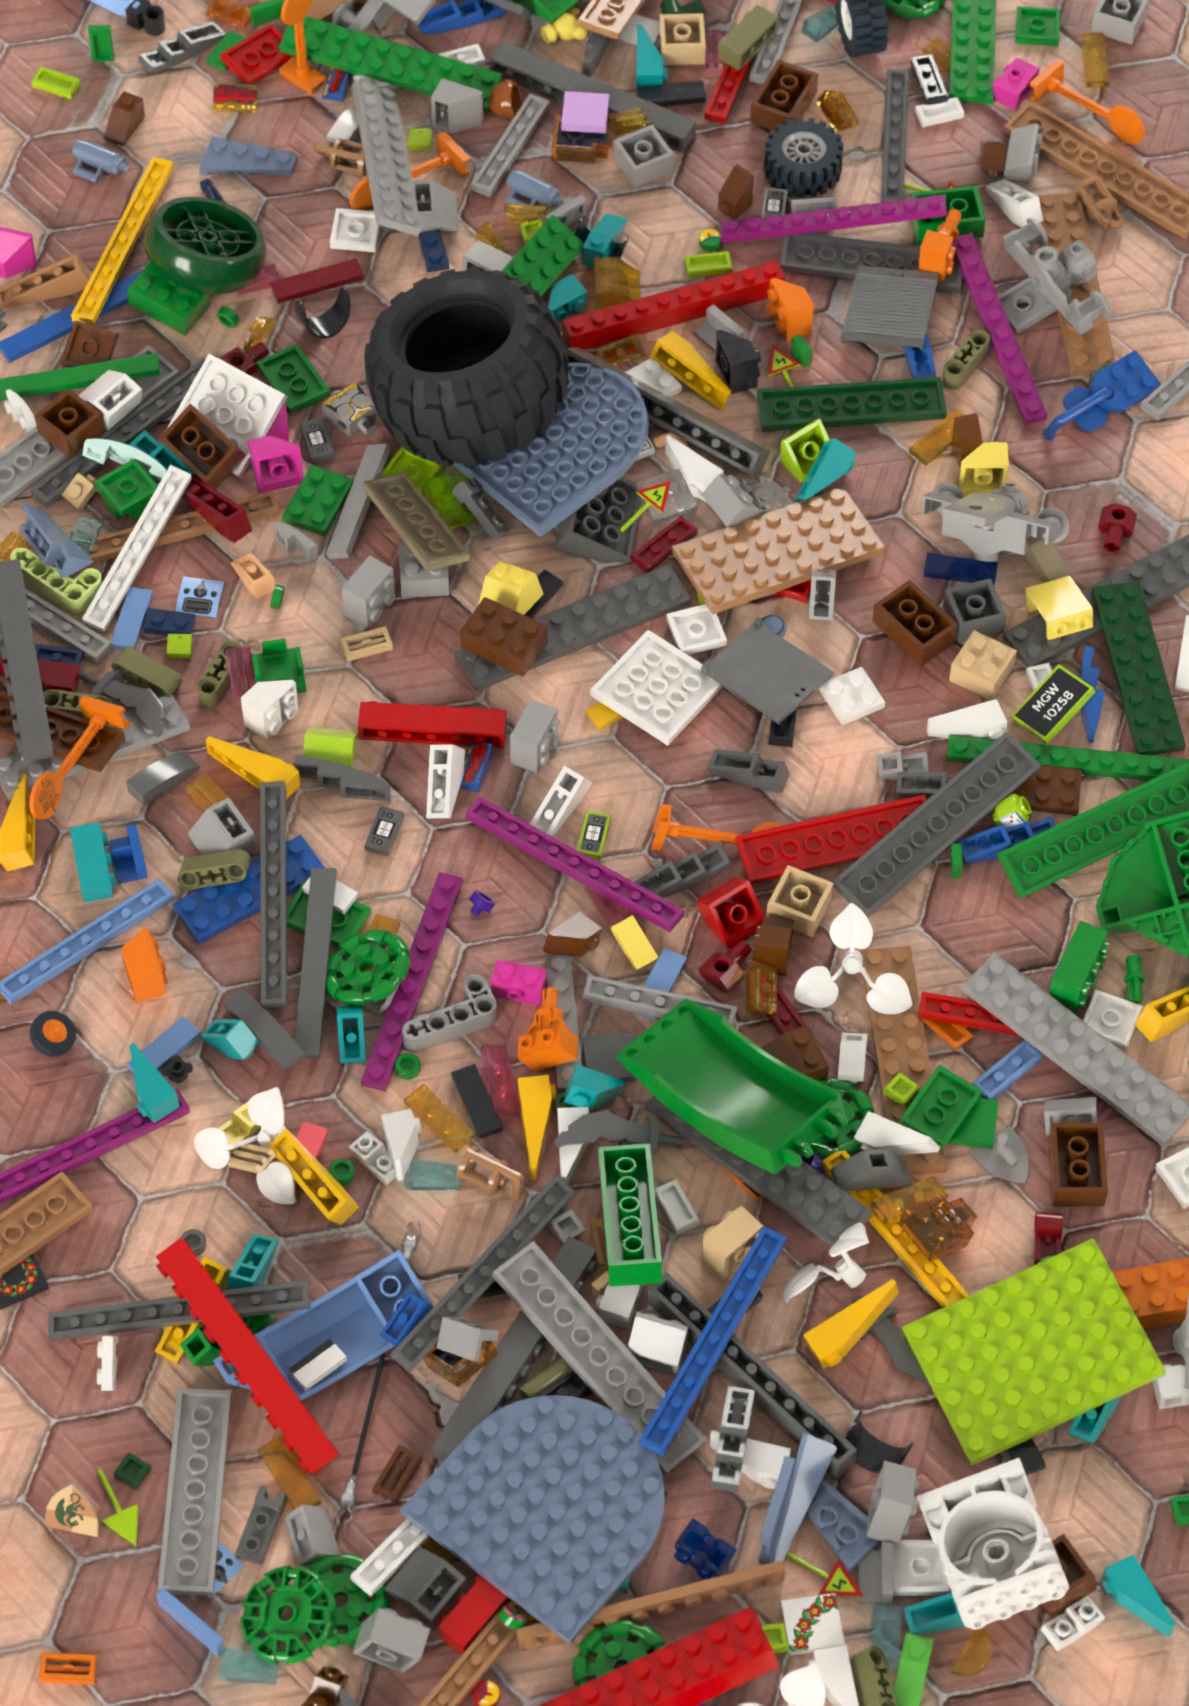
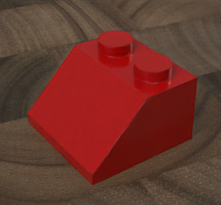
M734 877L695 901L705 923L726 948H730L738 940H743L756 932L757 926L763 924L765 914L749 880Z

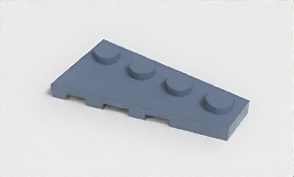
M212 136L199 172L200 175H208V172H219V175H228V172H241L245 176H251L252 173H262L263 176H292L298 161V154Z
M822 1479L806 1514L847 1572L850 1573L882 1541L866 1537L868 1517L827 1481Z

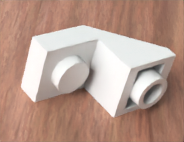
M842 1033L838 1080H847L853 1084L864 1081L868 1034Z

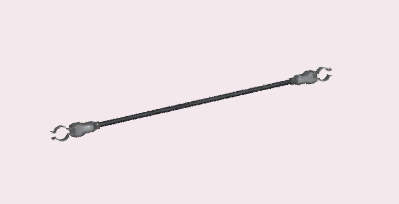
M413 1219L406 1225L407 1236H405L402 1242V1253L409 1264L412 1261L413 1253L417 1249V1237L421 1234L420 1219L417 1221L420 1231L414 1237L410 1236L407 1232V1228L413 1225ZM386 1352L380 1355L352 1473L340 1496V1506L342 1508L336 1511L337 1527L340 1525L337 1515L343 1511V1508L348 1509V1512L351 1514V1518L344 1522L345 1529L346 1525L352 1521L350 1509L354 1507L356 1502L357 1471Z

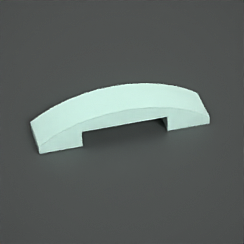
M86 439L84 442L83 456L103 465L107 458L122 465L135 459L157 485L160 484L167 472L151 456L127 444L106 439Z

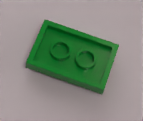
M297 344L256 362L257 369L269 386L288 396L286 399V410L290 415L331 396L330 389Z
M311 465L284 511L282 522L325 537L345 503L354 479Z
M305 881L301 884L287 909V927L305 934L309 897L302 889L306 883ZM354 902L344 915L334 910L331 945L338 947L347 938L360 933L371 914V907Z
M938 1065L901 1117L899 1124L930 1137L943 1151L975 1106L983 1091L943 1066Z

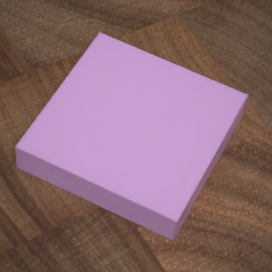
M565 91L561 131L606 133L609 94Z

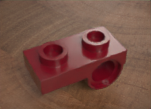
M1035 1213L1034 1265L1038 1264L1044 1257L1056 1256L1061 1253L1063 1213Z

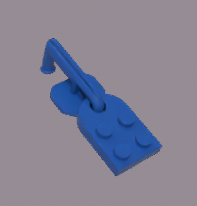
M1134 350L1102 369L1092 380L1091 389L1077 387L1068 392L1063 398V405L1067 411L1054 418L1050 425L1043 430V437L1046 440H1053L1056 437V432L1072 420L1083 431L1093 432L1106 423L1107 411L1121 413L1146 399L1161 383L1138 352Z

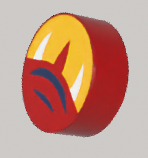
M481 1680L472 1689V1700L475 1706H496L498 1704L500 1690L496 1683L490 1680Z

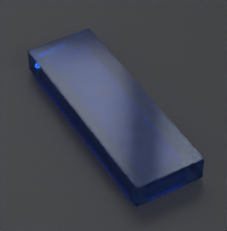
M927 553L924 577L967 583L991 578L995 586L998 562H986L977 559Z

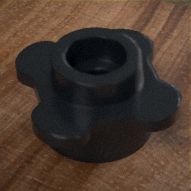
M178 1055L173 1056L171 1062L162 1068L163 1075L168 1076L175 1083H182L187 1079L188 1073L193 1071L192 1064L184 1062Z

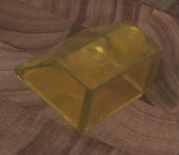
M618 257L594 258L596 310L641 298L640 274L637 269Z

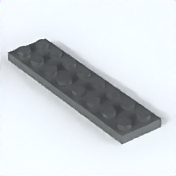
M810 233L788 235L784 239L780 267L785 272L855 280L858 265L918 271L920 247ZM954 255L953 260H951L955 262L952 274H947L944 282L938 281L936 290L960 293L963 274Z

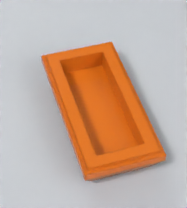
M922 1019L926 1026L955 1051L973 1037L963 1026Z

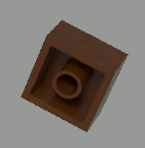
M70 389L35 415L38 434L69 458L84 448L86 439H95L104 432L101 413Z
M1064 1534L1052 1540V1543L1067 1579L1069 1589L1062 1598L1040 1604L1050 1618L1096 1590L1094 1574Z

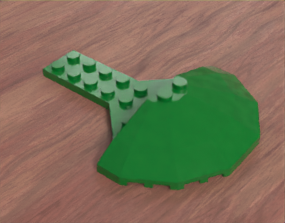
M1189 811L1147 822L1143 826L1144 829L1134 839L1131 838L1127 845L1111 858L1106 879L1104 878L1103 888L1095 906L1101 928L1108 931V934L1138 932L1189 958Z

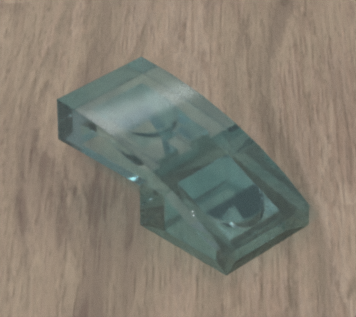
M80 515L70 531V538L88 556L98 538L102 522Z

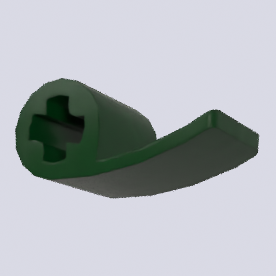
M663 0L660 3L663 14L703 13V17L706 15L701 0H695L682 6L679 0Z

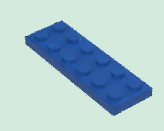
M302 835L287 842V897L297 892L303 881L307 882L311 876V868H325ZM260 857L250 862L244 880L204 887L172 904L173 910L198 945L261 911Z

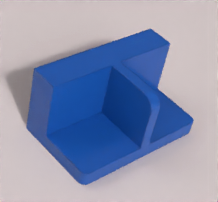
M136 824L126 826L128 837L109 841L119 884L148 878Z

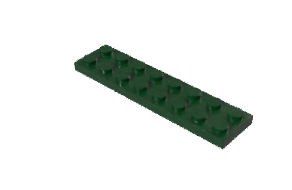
M941 377L757 389L762 431L802 429L816 419H820L824 427L939 420L946 419L947 417Z
M1134 581L1093 587L1091 593L1136 754L1157 755L1184 751L1186 748L1185 740L1140 582Z

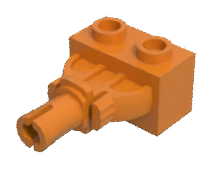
M950 209L945 222L938 226V232L927 230L920 247L918 271L939 273L938 281L941 282L945 281L947 274H952L955 262L951 260H953L956 247H953V240H957L959 235L957 226L961 219V212L956 209Z
M552 987L542 990V1008L538 1009L536 1014H534V1022L529 1027L527 1034L519 1036L517 1059L535 1072L577 1060L579 1037L568 1029L567 1024L563 1020V1011L557 1008L558 990Z

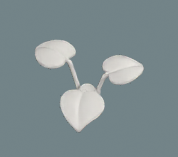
M850 903L834 919L830 927V937L834 944L843 949L850 947V950L843 956L842 966L839 967V970L832 977L829 970L824 966H815L808 969L797 982L794 994L796 1001L814 1008L828 1007L836 1001L839 992L834 980L844 971L848 974L861 972L869 986L872 987L867 994V1002L872 1009L882 1014H898L912 1007L913 1002L910 997L909 988L902 977L895 973H884L877 978L876 984H874L866 969L862 966L863 956L855 948H867L872 941L873 930L864 912L855 904Z
M279 1087L254 1095L248 1102L250 1119L254 1124L261 1126V1131L256 1136L227 1145L228 1138L226 1133L216 1127L205 1128L195 1136V1149L205 1164L215 1169L223 1168L230 1162V1149L258 1140L262 1147L268 1148L267 1146L286 1128L284 1126V1106ZM272 1162L260 1174L257 1173L258 1187L266 1198L284 1205L297 1202L294 1178L285 1164Z
M856 1223L841 1234L839 1241L831 1247L829 1251L831 1257H836L840 1254L843 1256L835 1265L837 1272L821 1265L815 1267L813 1263H809L799 1269L786 1285L784 1292L785 1303L788 1305L792 1297L808 1288L815 1281L819 1272L831 1275L837 1281L842 1278L850 1288L857 1287L865 1279L866 1273L849 1257L847 1251L869 1243L865 1226L862 1223Z
M816 1662L789 1672L781 1681L780 1690L783 1698L788 1702L787 1706L824 1705L826 1688L823 1676ZM744 1702V1703L738 1704V1705H736V1706H763V1705H761V1704H759V1703H756V1702Z

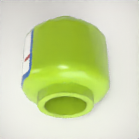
M1011 794L995 807L993 818L998 826L1004 824L1005 828L1019 825L1029 820L1031 807L1024 796L1020 797L1017 794Z

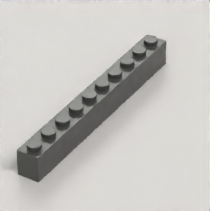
M502 41L490 57L491 71L502 73V78L513 80L520 86L563 104L565 91L609 94L608 123L629 132H635L653 124L668 147L683 154L696 137V121L634 96L631 93L617 89L612 85L598 81L593 77L586 76L574 69L548 60L533 52L524 50L514 44Z
M579 347L566 349L568 363L591 364L593 368L602 370L608 368L627 378L640 392L649 420L749 475L762 472L770 454L768 450Z
M20 559L0 562V623L2 626L0 627V641H4L5 645H0L2 660L7 659L8 662L3 664L5 678L10 677L11 680L6 682L8 697H14V700H9L11 715H17L16 719H12L14 733H20V737L15 738L17 751L23 752L24 762L54 757Z
M569 1236L552 1263L579 1294H581L585 1286L584 1280L588 1274L593 1275L598 1266L596 1249ZM520 1310L433 1444V1457L444 1462L481 1421L503 1408L507 1400L511 1401L516 1395L519 1381L521 1379L525 1380L530 1373L532 1367L530 1364L534 1358L538 1359L543 1353L546 1338L522 1310Z
M667 1272L662 1277L663 1283H655L648 1289V1304L665 1320H676L687 1326L688 1341L694 1346L712 1314ZM733 1335L715 1367L735 1386L755 1390L753 1402L799 1446L803 1433L835 1445L837 1450L828 1466L827 1472L837 1480L855 1464L857 1449L743 1342Z

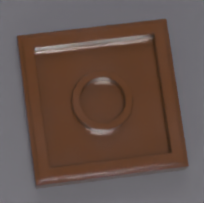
M75 320L61 364L75 367L111 361L119 333Z

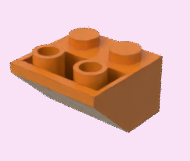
M777 278L770 279V289L767 291L769 297L767 312L770 317L774 318L778 333L783 335L786 342L791 341L793 337L799 334L801 337L812 334L814 304L806 289Z
M148 927L143 928L121 948L123 963L136 1003L166 995L164 985L168 984L165 963L158 951L157 938L150 935Z

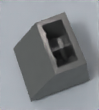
M418 1547L384 1590L427 1625L466 1578L444 1559Z

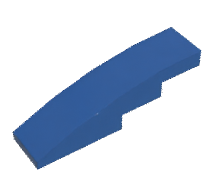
M454 0L430 9L418 24L421 34L447 32L493 20L506 15V12L482 0L479 2L477 0H466L457 5Z
M928 334L925 336L924 351H920V347L903 346L912 379L937 377Z
M1085 646L1080 679L1092 686L1096 692L1081 708V715L1088 742L1093 743L1105 690L1096 689L1100 669L1091 667L1095 648Z
M1052 817L1030 825L1028 820L1025 823L1005 828L1004 824L958 840L957 844H961L965 863L998 859V853L1054 827L1055 823Z

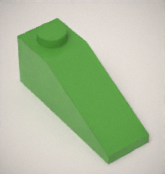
M906 1633L894 1688L897 1706H920L934 1639Z

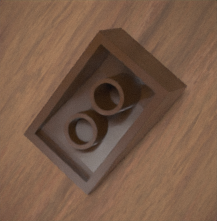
M809 1025L786 1032L761 1047L762 1050L812 1079H828L829 1066Z

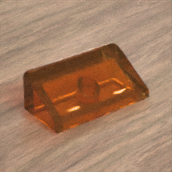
M211 0L206 12L207 16L244 29L251 21L249 6L231 0Z

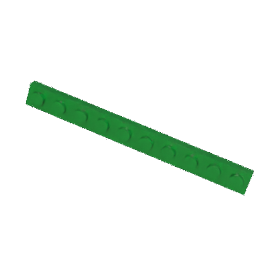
M949 735L946 761L971 763L996 740ZM1018 742L1041 765L1081 769L1082 774L1150 781L1189 762V759Z

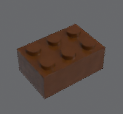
M778 59L751 103L750 123L775 131V126L779 123L785 126V120L791 119L792 122H796L797 117L804 115L817 93L818 73Z
M192 404L186 407L159 438L205 483L214 489H217L247 455Z
M908 580L874 604L873 622L920 666H923L957 641L959 624L911 580Z
M484 597L460 630L461 648L524 677L547 644V625Z
M1050 1123L1048 1148L1052 1206H1105L1108 1187L1103 1123Z

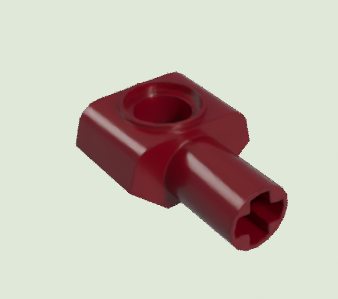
M259 342L246 352L236 347L219 359L251 376L258 371L256 362L266 358L270 353L266 345Z
M1111 504L1102 507L1098 527L1100 532L1106 534L1103 547L1108 552H1118L1122 537L1128 538L1133 534L1137 513L1128 506Z
M738 940L726 954L714 952L699 968L700 975L713 986L727 993L743 976L744 972L739 965L752 952L751 947L745 941Z

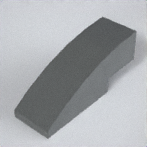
M715 749L707 768L709 772L735 783L779 793L783 792L790 775L786 763L783 761L763 760L760 753Z
M184 751L162 758L136 773L126 781L127 790L137 801L146 806L158 795L165 797L197 772L200 766Z

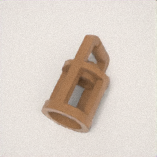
M338 138L333 147L314 144L313 150L317 154L330 158L332 169L360 176L367 175L361 143ZM345 145L362 150L360 154L345 151ZM343 160L356 163L357 169L340 164Z
M1090 176L1077 185L1075 194L1078 199H1081L1092 221H1097L1102 228L1121 229L1125 223L1117 211L1118 203L1109 192L1101 176ZM1095 183L1097 186L1088 192L1086 186ZM1098 195L1101 200L1095 203L1093 197Z
M473 1145L466 1151L458 1167V1179L466 1180L481 1187L492 1195L498 1192L513 1200L519 1199L523 1193L524 1177L521 1173L508 1168V1162L496 1159ZM477 1163L492 1170L489 1177L474 1171ZM509 1178L514 1180L513 1189L505 1186Z

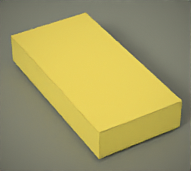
M633 915L611 927L610 930L636 972L658 960L659 957Z

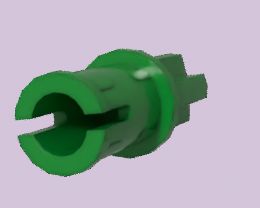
M1129 955L1125 959L1127 975L1124 978V982L1127 984L1128 1001L1137 1004L1143 1001L1142 984L1145 978L1142 975L1141 969L1142 958L1138 955Z

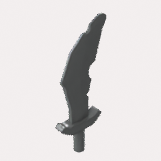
M120 669L106 673L102 679L86 671L81 673L80 679L95 686L92 690L93 695H105L120 701L127 709H136L137 717L153 731L156 737H160L163 734V705L150 688L145 689L117 682L123 677Z
M609 1110L582 1115L568 1125L567 1132L559 1134L554 1140V1146L559 1148L566 1145L594 1143L597 1138L604 1137L610 1142L626 1140V1142L634 1144L650 1143L652 1156L658 1148V1143L682 1147L684 1139L679 1136L659 1133L660 1124L654 1113L647 1117L649 1126L633 1123L611 1113Z
M857 1295L852 1300V1303L857 1302L862 1297L860 1295ZM887 1307L860 1339L865 1340L866 1336L873 1331L883 1343L894 1363L895 1369L920 1381H927L906 1337H902L901 1332L888 1319L891 1316L897 1315V1307Z

